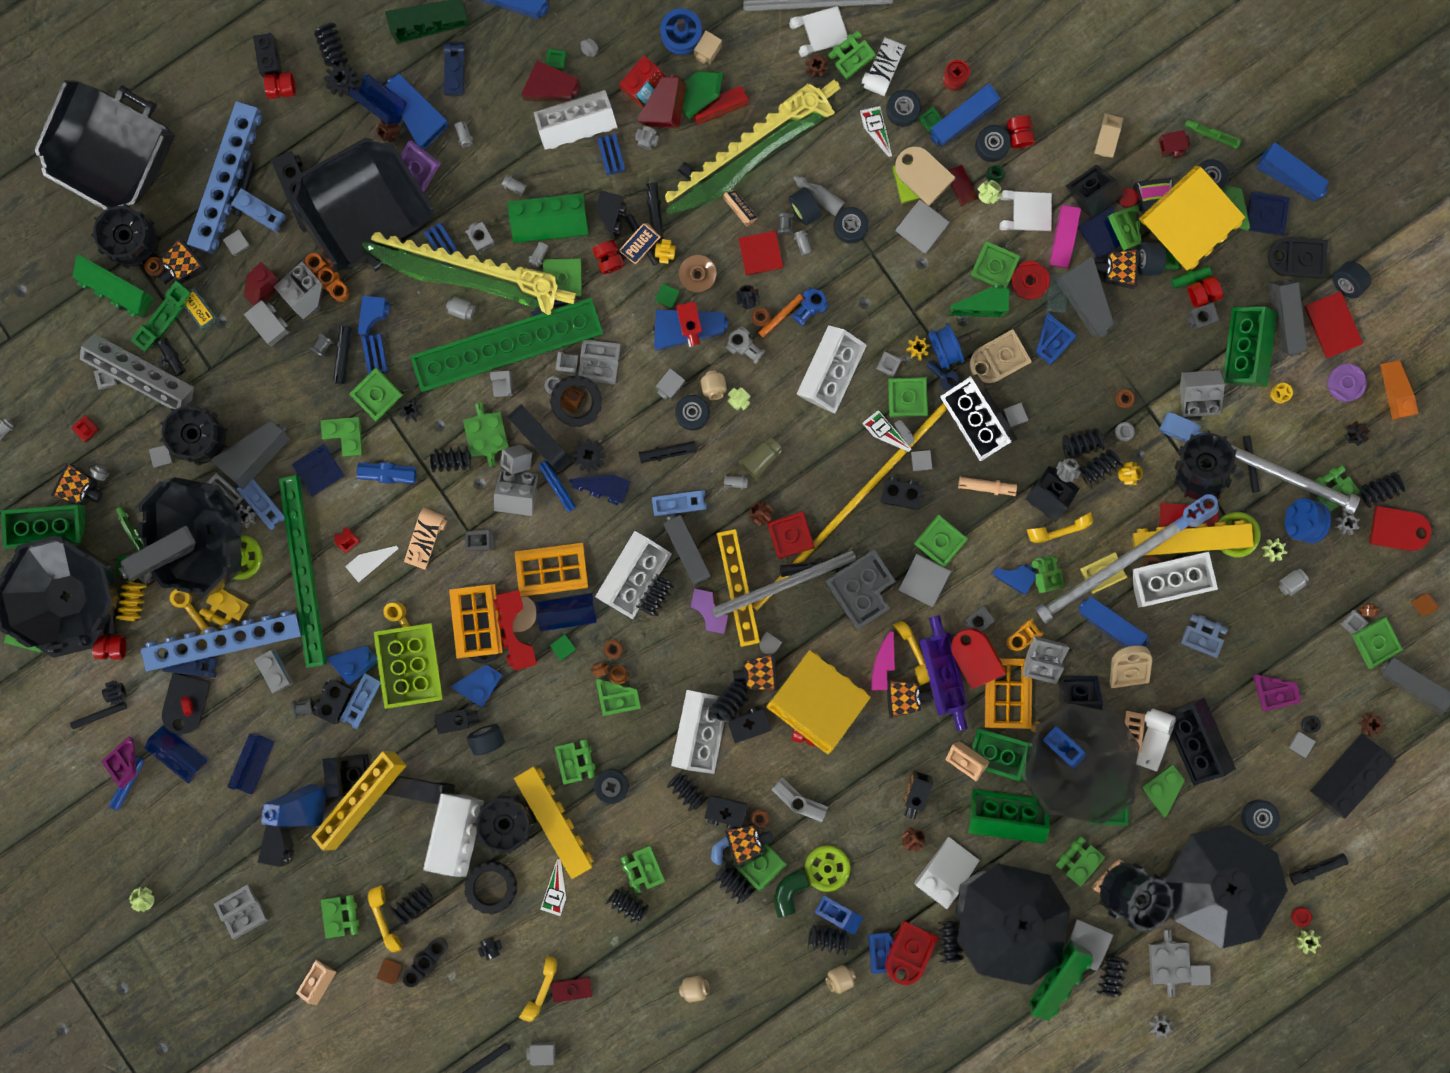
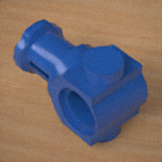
M809 287L803 294L805 299L801 302L802 306L796 313L791 314V317L802 327L811 315L815 316L818 312L823 313L830 306L825 299V295L820 290ZM818 296L821 298V303L813 304L811 298Z

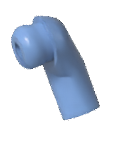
M726 836L712 847L711 860L716 865L724 863L723 850L729 846Z

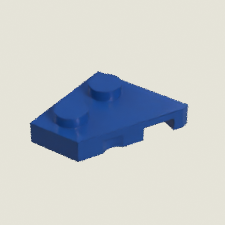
M1048 313L1036 354L1051 366L1075 340L1076 335Z
M367 646L326 658L348 685H351L378 663L377 657Z
M485 665L453 684L451 688L480 707H483L503 674L489 665Z
M888 932L868 934L871 973H886L885 961L893 944V939Z

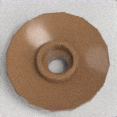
M702 255L688 257L683 261L679 269V279L683 287L696 293L704 292L711 288L717 275L713 262ZM696 272H700L701 277L696 278L694 274Z

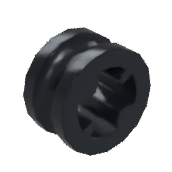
M1307 716L1302 720L1301 727L1307 733H1316L1321 727V722L1316 716ZM1310 719L1315 723V727H1312L1313 730H1310V726H1307V722H1310Z

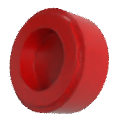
M1125 188L1121 191L1123 197L1118 200V203L1123 208H1130L1135 205L1138 196L1135 190Z
M181 697L184 715H192L193 706L190 697Z
M1297 907L1291 912V920L1299 927H1306L1311 923L1312 915L1308 909Z

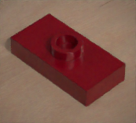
M590 977L551 982L553 1003L592 997Z

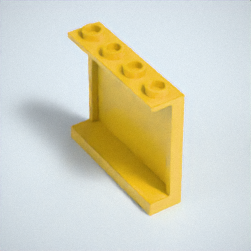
M1196 165L1149 208L1139 220L1148 227L1182 265L1181 267L1188 271L1195 268L1199 264L1198 260L1203 256L1209 255L1218 242H1223L1232 229L1235 230L1240 227L1245 216L1202 167Z
M809 650L766 707L826 754H829L871 697L867 695L864 689L855 686L848 677L842 676L837 672L834 666L824 662L817 653Z

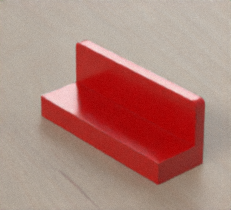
M742 86L720 94L717 100L693 117L696 126L749 105L748 95L746 96Z

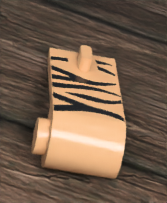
M423 507L404 562L426 570L437 535L446 528L448 520H445V515Z

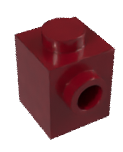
M1185 130L1163 134L1158 139L1163 158L1168 156L1173 158L1181 157L1190 146V139L1185 134Z

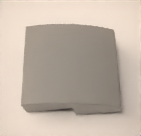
M919 199L895 231L926 254L950 221Z
M584 340L582 342L578 376L588 378L592 382L616 385L621 344Z
M917 553L899 587V591L933 607L951 570Z
M1034 636L1025 659L1022 675L1057 684L1064 670L1062 662L1069 650V646L1064 643Z
M249 885L240 888L214 904L221 921L225 923L231 938L234 940L268 921L262 906Z
M1076 919L1070 936L1066 939L1064 949L1070 940L1090 951L1093 956V963L1090 969L1097 971L1106 954L1113 934Z

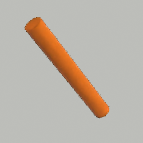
M797 295L758 334L764 338L804 300L802 295Z

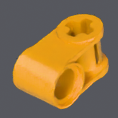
M1033 618L1021 625L1018 630L1007 638L1006 645L1008 649L1020 651L1031 644L1034 636L1041 637L1044 634L1033 623ZM1014 637L1019 638L1021 641L1018 648L1012 644Z

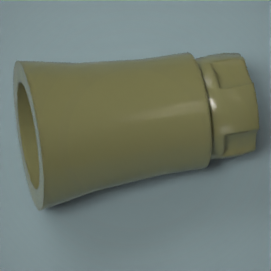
M770 437L765 443L762 442L755 450L738 462L744 471L757 481L764 470L782 452V449Z

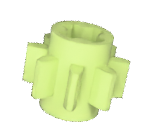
M986 180L978 188L980 191L978 196L986 204L990 202L994 204L1002 196L999 193L1001 191L1000 185L993 180L989 182Z
M740 387L738 390L733 388L728 393L730 398L727 402L737 411L740 408L745 410L750 405L748 399L751 396L743 388Z
M1276 538L1274 543L1270 539L1266 540L1268 545L1262 547L1265 550L1263 557H1270V562H1273L1275 557L1278 561H1281V555L1287 554L1284 551L1286 543H1279V538ZM1275 547V549L1278 550L1277 553H1274V551L1271 550V548Z
M141 887L135 889L129 898L130 903L133 904L131 908L138 912L140 910L143 912L149 910L154 904V896L151 895L153 891L146 887L144 889Z
M1311 929L1308 933L1301 930L1302 934L1300 937L1296 936V939L1299 940V944L1296 947L1303 948V953L1305 954L1309 950L1316 953L1315 949L1321 947L1318 944V940L1321 937L1319 935L1313 936L1314 931ZM1306 939L1311 940V944L1305 943Z

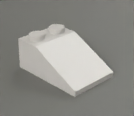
M948 837L915 880L914 884L948 909L959 894V885L969 878L980 860Z

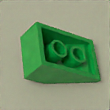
M993 285V288H988L951 305L947 311V316L1004 318L1009 312V288H1004V285Z
M978 728L972 750L989 761L984 771L1027 784L1038 747Z

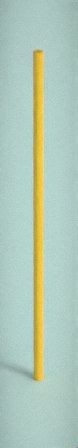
M944 403L912 435L914 442L908 445L910 448L947 410ZM900 448L813 540L815 549L908 451ZM815 549L802 552L792 564L804 562ZM780 575L779 578H778L775 582H777V581H779V580H782V579H784V578H787V577H789V576L781 577V575ZM772 595L756 601L752 607L758 611Z

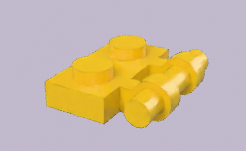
M222 589L220 592L209 595L206 603L212 606L211 609L207 610L203 607L199 614L204 616L205 620L213 621L223 629V625L231 624L233 618L241 621L250 604ZM218 610L227 614L224 619L216 615Z

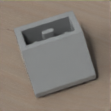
M301 262L280 280L274 288L290 307L304 319L318 307L322 283Z
M1220 370L1181 374L1180 397L1183 417L1221 415L1225 383Z
M501 469L494 492V511L532 516L539 474L530 472L511 474L507 470Z

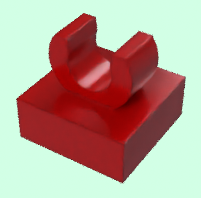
M86 415L71 427L83 442H87L100 430Z
M343 527L344 532L340 535L335 533L333 541L346 553L359 544L360 541L349 528Z

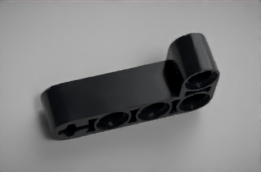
M522 404L507 416L558 473L573 461Z
M398 775L383 794L439 804L441 793L454 794L455 785Z

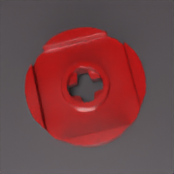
M1035 261L1021 263L1014 270L1011 277L1013 291L1017 297L1025 300L1038 299L1046 292L1050 284L1048 271ZM1028 276H1031L1032 279H1035V282H1033L1032 285H1029L1025 282V280L1028 279Z

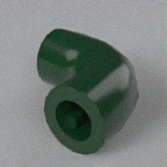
M804 869L785 876L777 885L774 894V906L778 918L796 913L793 903L795 893L809 888Z

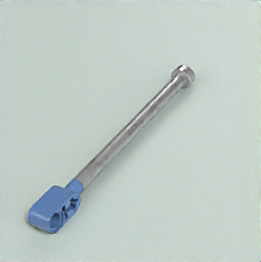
M1170 412L1166 413L1159 429L1162 433L1185 443L1190 439L1191 434L1204 433L1199 431L1200 425ZM1231 445L1233 449H1237L1236 460L1343 506L1342 510L1349 514L1355 512L1360 501L1359 496L1352 493L1347 496Z
M1210 494L1201 497L1186 507L1183 516L1046 606L1043 603L1037 606L1035 609L1044 623L1047 624L1053 620V614L1186 527H1197L1214 516L1219 510L1216 497ZM1207 502L1215 504L1211 509H1206L1204 505ZM1192 513L1193 515H1196V518L1193 519L1189 515Z

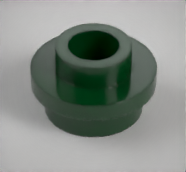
M993 165L987 169L986 178L988 181L993 180L1001 183L1004 180L1005 172L1001 166Z

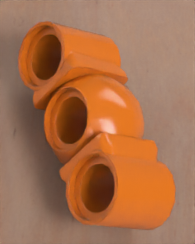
M316 253L309 254L305 259V264L322 283V289H326L335 300L339 302L346 301L350 296V291L340 280L339 273H334L320 255ZM319 259V265L312 267L313 260ZM329 273L332 274L331 280L324 282V276ZM344 288L343 294L336 296V290Z

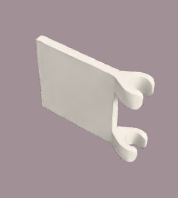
M838 6L805 16L791 18L789 23L791 29L802 25L805 26L811 45L800 47L799 54L801 57L840 45L847 39V33Z
M1003 190L1000 193L1002 195L1000 200H1013V221L1003 220L999 224L1000 230L1051 231L1052 193L1014 192L1009 190Z

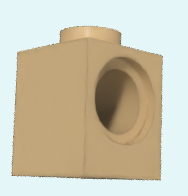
M705 31L694 49L695 58L703 64L707 62L711 65L722 47V40Z

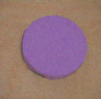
M1343 364L1335 367L1330 372L1327 379V387L1335 399L1341 402H1351L1364 394L1367 387L1366 376L1358 366Z

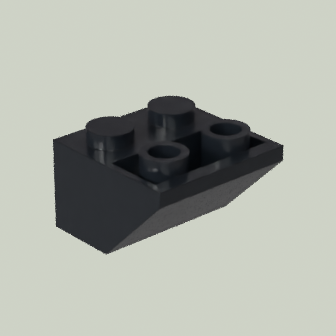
M601 190L596 211L611 240H615L616 236L621 234V218L626 216V203L623 196Z

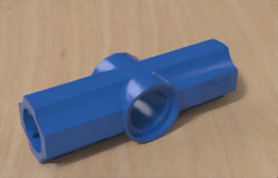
M358 462L356 473L357 479L376 480L380 483L394 484V482L415 484L417 468L412 466H396V464L392 463L373 464Z

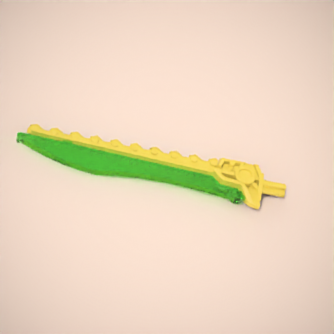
M832 80L821 90L811 84H806L784 101L783 104H780L778 108L779 113H768L765 118L766 123H755L753 133H743L740 137L741 142H730L728 146L729 152H718L715 156L716 162L704 163L703 172H692L690 176L691 181H680L677 186L678 191H667L665 199L669 203L691 187L693 188V191L668 207L666 213L670 214L695 208L720 197L725 192L730 191L769 153L812 125L820 122L822 116L829 117L834 115L835 111L832 110L827 99L841 89L839 83ZM813 113L812 116L808 117V118L805 119L804 121H802V122L799 121V120L803 119L804 117L808 116L809 114ZM788 119L798 120L791 121L789 124L781 128L779 131L771 135L769 138L761 142L759 145H757L749 152L741 156L739 159L728 165L726 168L718 172L716 175L708 179L703 184L700 185L698 183L705 177L713 173L715 170L723 166L725 163L733 159L735 156L743 152L745 149L753 145L755 142L763 138L765 135H767L768 133L776 129L778 126L786 122Z
M380 232L374 233L371 240L398 248L399 250L395 251L368 242L362 243V246L385 264L421 281L447 283L479 289L534 309L540 307L541 311L547 315H551L555 300L570 304L575 302L576 293L558 289L556 278L553 274L528 268L524 269L523 267H517L513 271L507 263H502L497 267L491 259L481 263L475 255L465 259L459 251L449 255L443 247L433 251L428 244H422L419 248L412 240H406L403 244L396 236H391L386 240ZM408 251L411 253H415L418 255H422L435 260H439L452 265H456L469 270H473L486 275L517 283L523 293L536 297L537 299L535 300L532 297L521 294L517 287L514 285L497 281L484 276H480L477 274H473L460 269H456L443 264H439L426 259H422L416 256H412L406 254V252Z

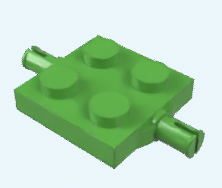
M483 402L479 403L481 410H479V405L476 403L477 415L463 420L471 458L487 456L489 467H493L491 459L493 465L497 466L495 454L502 451V449L509 448L501 413H485Z

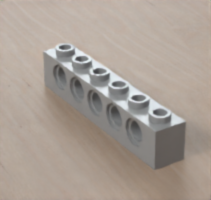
M93 334L81 346L80 360L170 409L187 406V403L192 401L193 386L96 334Z

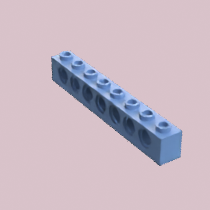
M235 102L187 245L193 249L213 255L214 251L219 247L220 240L218 239L220 233H223L225 229L226 216L231 212V201L237 194L238 181L243 177V166L250 156L249 148L251 143L255 142V131L262 121L261 112L256 107ZM248 122V126L245 129H241V124ZM241 139L242 144L235 147V142ZM232 157H236L235 163L229 165V160ZM230 175L229 181L223 183V177ZM219 193H224V197L221 200H216ZM217 210V216L215 218H210V214L213 211ZM211 228V234L204 236L205 230Z
M292 610L280 613L281 616L274 618L273 615H266L261 617V621L256 622L253 619L242 621V625L239 626L231 623L223 625V629L216 631L215 627L203 630L204 633L196 635V632L184 634V638L181 639L173 636L165 638V642L157 644V641L147 642L145 647L141 648L145 670H155L300 637L301 628L297 612L292 613ZM282 622L285 627L284 631H276L274 624ZM262 626L265 629V635L258 636L255 633V628ZM239 630L244 631L246 639L238 640L236 632ZM224 635L227 639L226 644L220 645L217 642V636ZM199 639H204L207 642L206 649L198 647L197 642ZM181 643L188 647V652L185 654L178 650V646ZM160 648L168 650L167 658H162L159 655Z

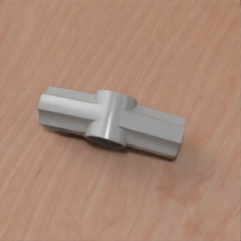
M783 777L771 789L793 812L819 822L823 821L828 806L801 796ZM797 798L803 801V806L800 809H795L792 806L793 801Z

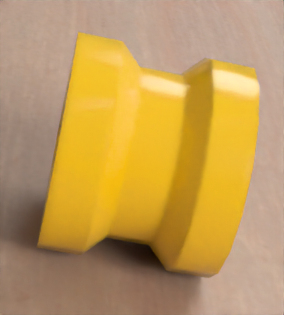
M1280 383L1270 391L1272 401L1278 404L1290 400L1293 395V389L1287 383Z

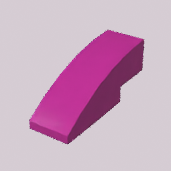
M1065 205L1060 207L1049 262L1050 266L1068 269L1081 208Z
M894 632L887 633L877 652L871 675V690H887V670H895Z

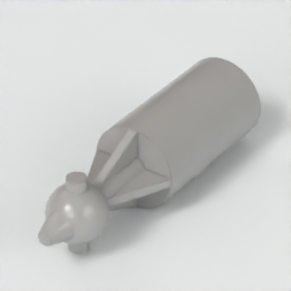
M793 177L799 188L804 187L808 189L818 205L835 217L845 205L843 200L823 186L807 183L805 177Z

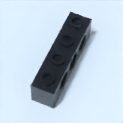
M290 151L271 159V162L298 225L305 233L307 229L292 202L298 175L302 173L301 166H303L299 155L295 156ZM292 170H296V175L292 178H289V172Z

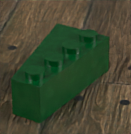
M446 0L385 11L390 33L396 44L469 25L462 0Z

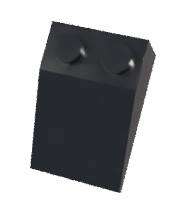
M266 824L257 863L283 867L289 864V861L292 862L294 850H292L293 842L289 826Z

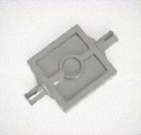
M1164 929V941L1158 944H1149L1151 984L1167 985V997H1175V985L1191 982L1189 943L1172 941V929Z

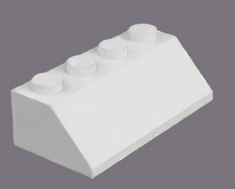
M605 90L533 112L545 150L554 149L559 145L573 143L578 139L589 138L597 133L609 132L613 128H617Z
M828 325L797 395L812 404L836 413L867 345L846 330Z
M634 531L595 597L633 619L639 610L636 605H642L639 600L646 598L644 592H650L647 588L648 585H654L651 580H657L658 577L655 574L660 575L672 553Z
M1209 552L1133 569V587L1138 608L1218 590Z
M691 690L686 691L671 766L714 774L725 722L713 717L708 709L712 707L713 703L720 696Z
M441 793L423 870L449 876L467 877L477 834L476 826H473V823L477 820L480 812L479 807L484 804L483 800L469 795Z

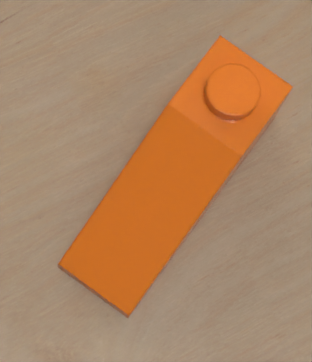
M1400 360L1380 364L1392 420L1419 414L1415 395Z

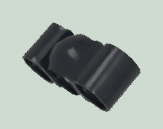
M435 938L424 950L419 951L415 955L413 964L403 975L402 980L405 986L415 987L427 974L435 971L438 960L448 948L447 941L444 938ZM437 942L442 945L441 952L434 950V943ZM421 958H427L430 961L429 967H424L421 964ZM409 973L416 974V982H412L409 980Z

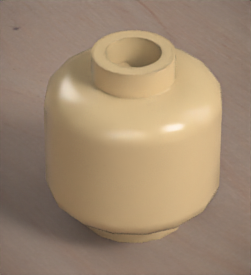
M713 370L708 371L701 378L702 392L705 397L709 398V400L723 398L727 392L723 374Z
M840 965L827 973L826 983L831 992L841 994L854 987L856 976L852 968L848 969L845 965Z
M702 976L684 978L682 985L679 987L681 997H684L688 1003L703 1001L710 992L709 983Z

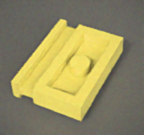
M1114 552L1080 568L1084 579L1086 580L1118 559V556ZM1124 569L1090 590L1091 594L1127 578Z

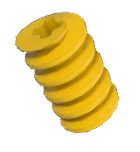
M125 581L127 585H122L121 588L126 590V592L120 593V596L124 597L125 600H120L119 602L123 607L117 608V611L121 612L122 615L116 616V619L137 622L135 619H140L141 615L136 612L143 611V608L138 606V604L144 603V600L139 597L146 594L140 589L147 588V585Z

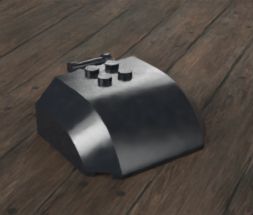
M64 80L37 142L35 152L41 160L43 166L41 170L45 177L106 210L107 206L115 207L123 206L124 204L132 206L143 198L155 181L175 134L166 125L151 118V114L156 109V103L148 102L130 92L123 85L120 86L116 96L113 97L100 89L82 82ZM126 97L144 107L143 113L124 103L123 99Z
M364 138L300 173L292 198L294 207L304 226L334 273L352 269L366 260L369 261L371 267L376 272L381 269V266L400 255L408 254V251L397 248L376 260L374 258L376 254L391 246L377 243L371 240V237L374 233L380 232L386 240L391 236H396L403 243L401 240L417 232L433 217L434 211L430 201L393 144L375 142L370 138Z

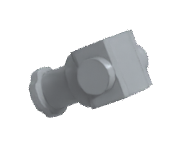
M741 326L730 334L725 348L732 354L747 355L756 364L765 353V350H761L752 343L753 340L748 337L750 332ZM735 336H740L743 342L736 345L732 342V339Z

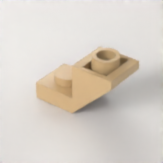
M1104 114L1095 154L1113 158L1122 127V117Z

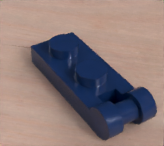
M445 42L444 95L463 96L464 42H458V44ZM451 52H458V57H452Z
M165 652L164 658L168 657V652ZM208 657L164 667L162 671L216 678L217 672H215V667L218 664V658ZM204 663H208L207 671L203 670Z

